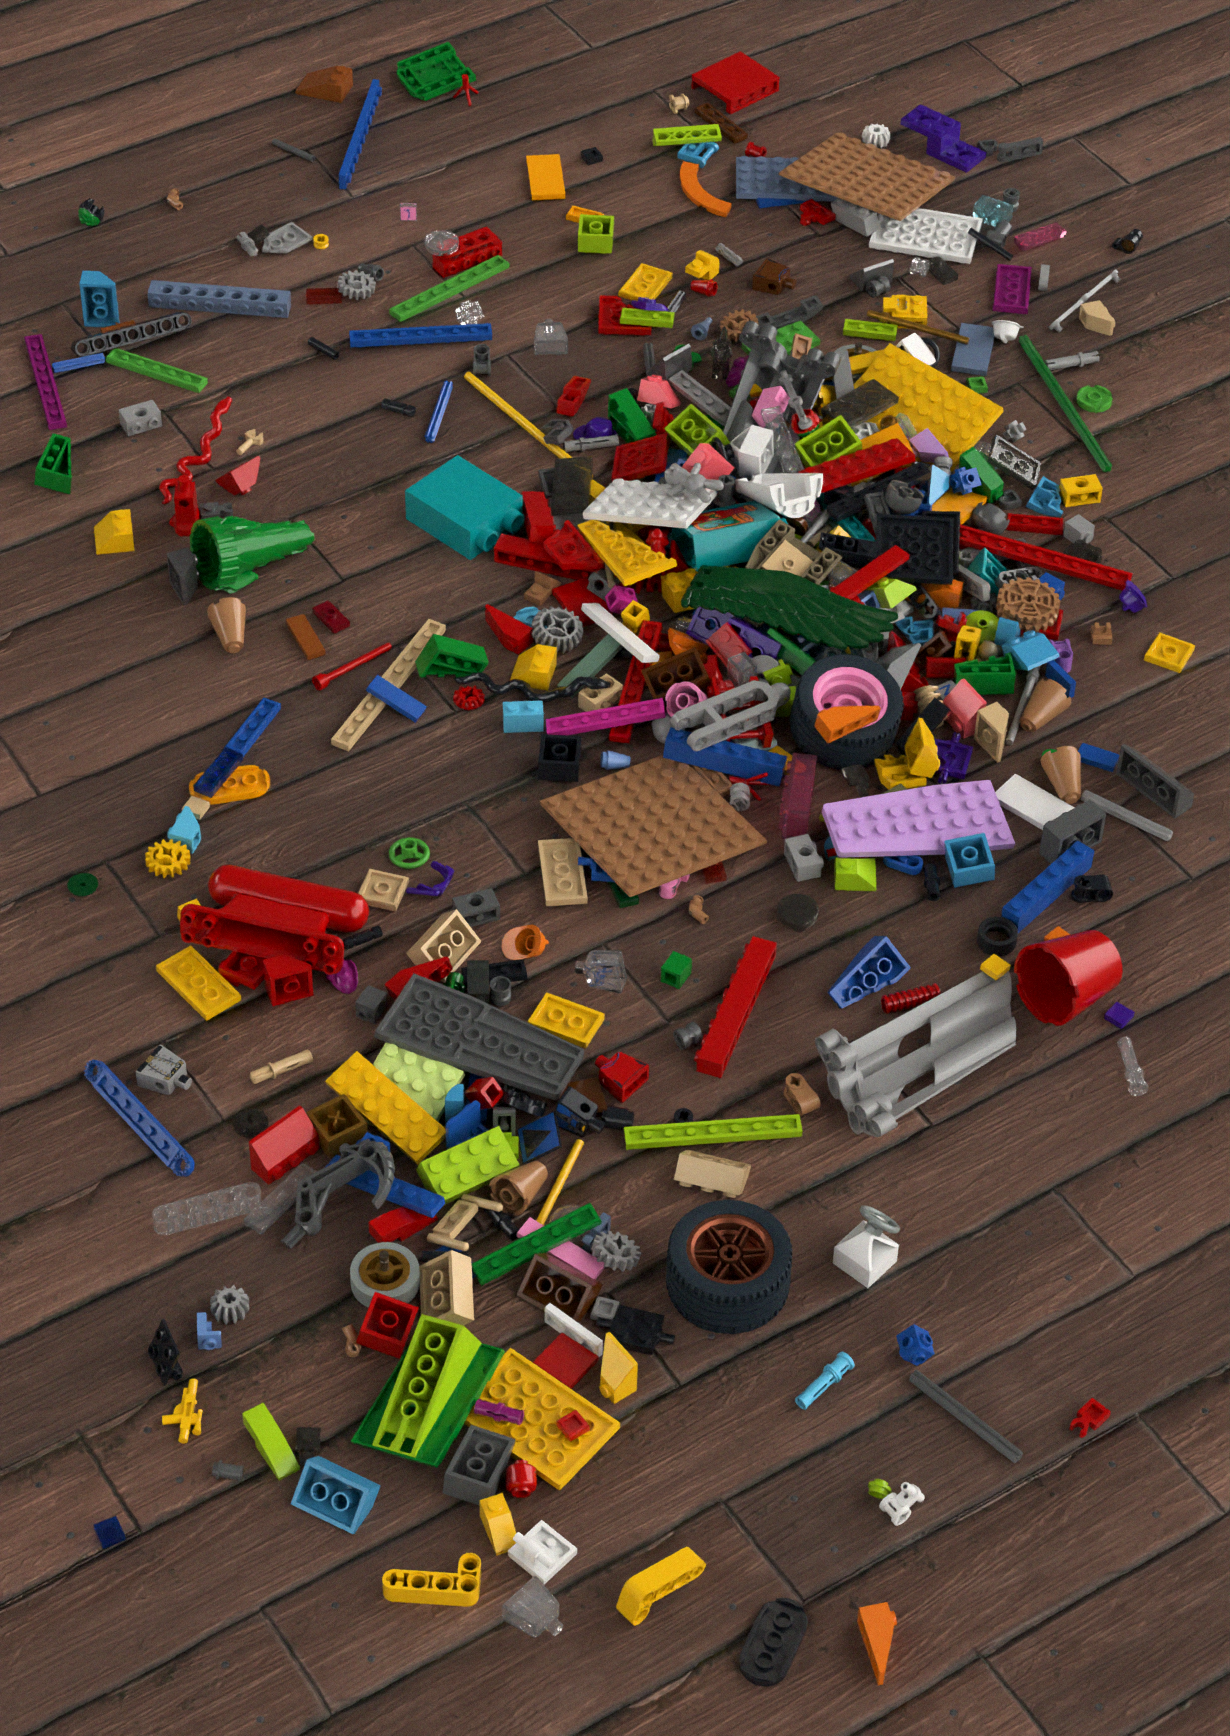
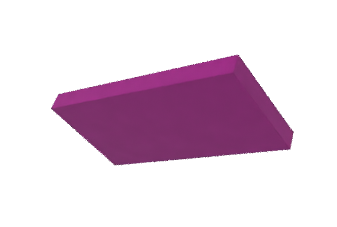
M997 264L993 311L1028 314L1032 267Z

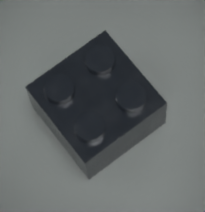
M541 734L538 780L578 782L582 736Z

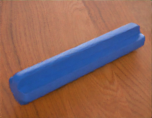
M103 353L54 362L52 363V369L54 373H60L105 363V357Z

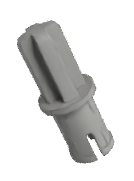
M240 232L242 237L237 235V240L241 243L242 249L247 251L251 257L257 256L258 249L254 241L248 237L247 233Z

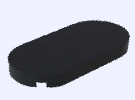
M776 1598L775 1601L765 1603L760 1609L741 1650L739 1659L741 1673L749 1682L758 1686H772L778 1684L786 1677L806 1633L808 1624L807 1615L798 1602L789 1598Z

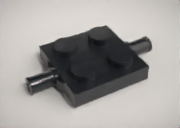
M620 1305L616 1316L612 1320L598 1317L596 1326L610 1329V1333L627 1350L652 1355L660 1341L672 1345L675 1341V1335L662 1332L665 1315Z

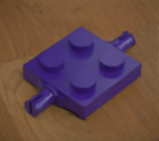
M954 732L951 740L934 738L935 745L938 748V759H940L939 770L935 771V773L940 774L938 779L940 784H946L948 776L965 779L973 747L959 742L960 733H957L956 736V732Z

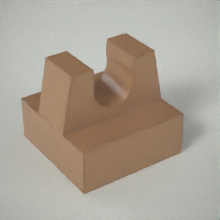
M1095 622L1090 630L1092 644L1112 645L1111 624L1106 623V626H1099V622Z

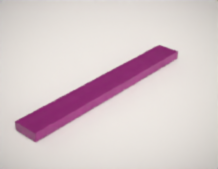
M42 334L25 336L24 340L48 429L65 428L67 423Z

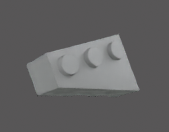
M840 198L831 202L832 211L836 214L835 220L866 237L880 229L877 212Z

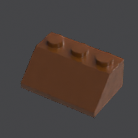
M696 647L641 670L653 699L663 698L665 710L667 707L665 697L672 685L680 682H691L703 693H706L707 686H710L711 682Z
M538 1253L534 1255L517 1296L544 1311L545 1307L551 1303L579 1323L594 1305L603 1284L548 1253Z

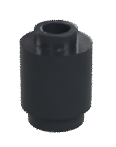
M608 1106L607 1110L602 1111L601 1121L606 1123L605 1128L624 1130V1127L633 1126L634 1112L629 1111L627 1108Z

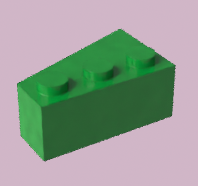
M627 388L608 395V420L612 421V428L626 443L657 436Z

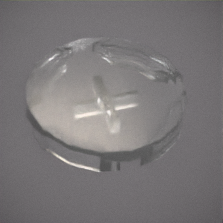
M432 231L424 239L425 249L437 256H443L445 253L450 255L459 248V238L451 231Z

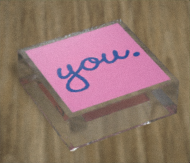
M400 203V221H417V203Z

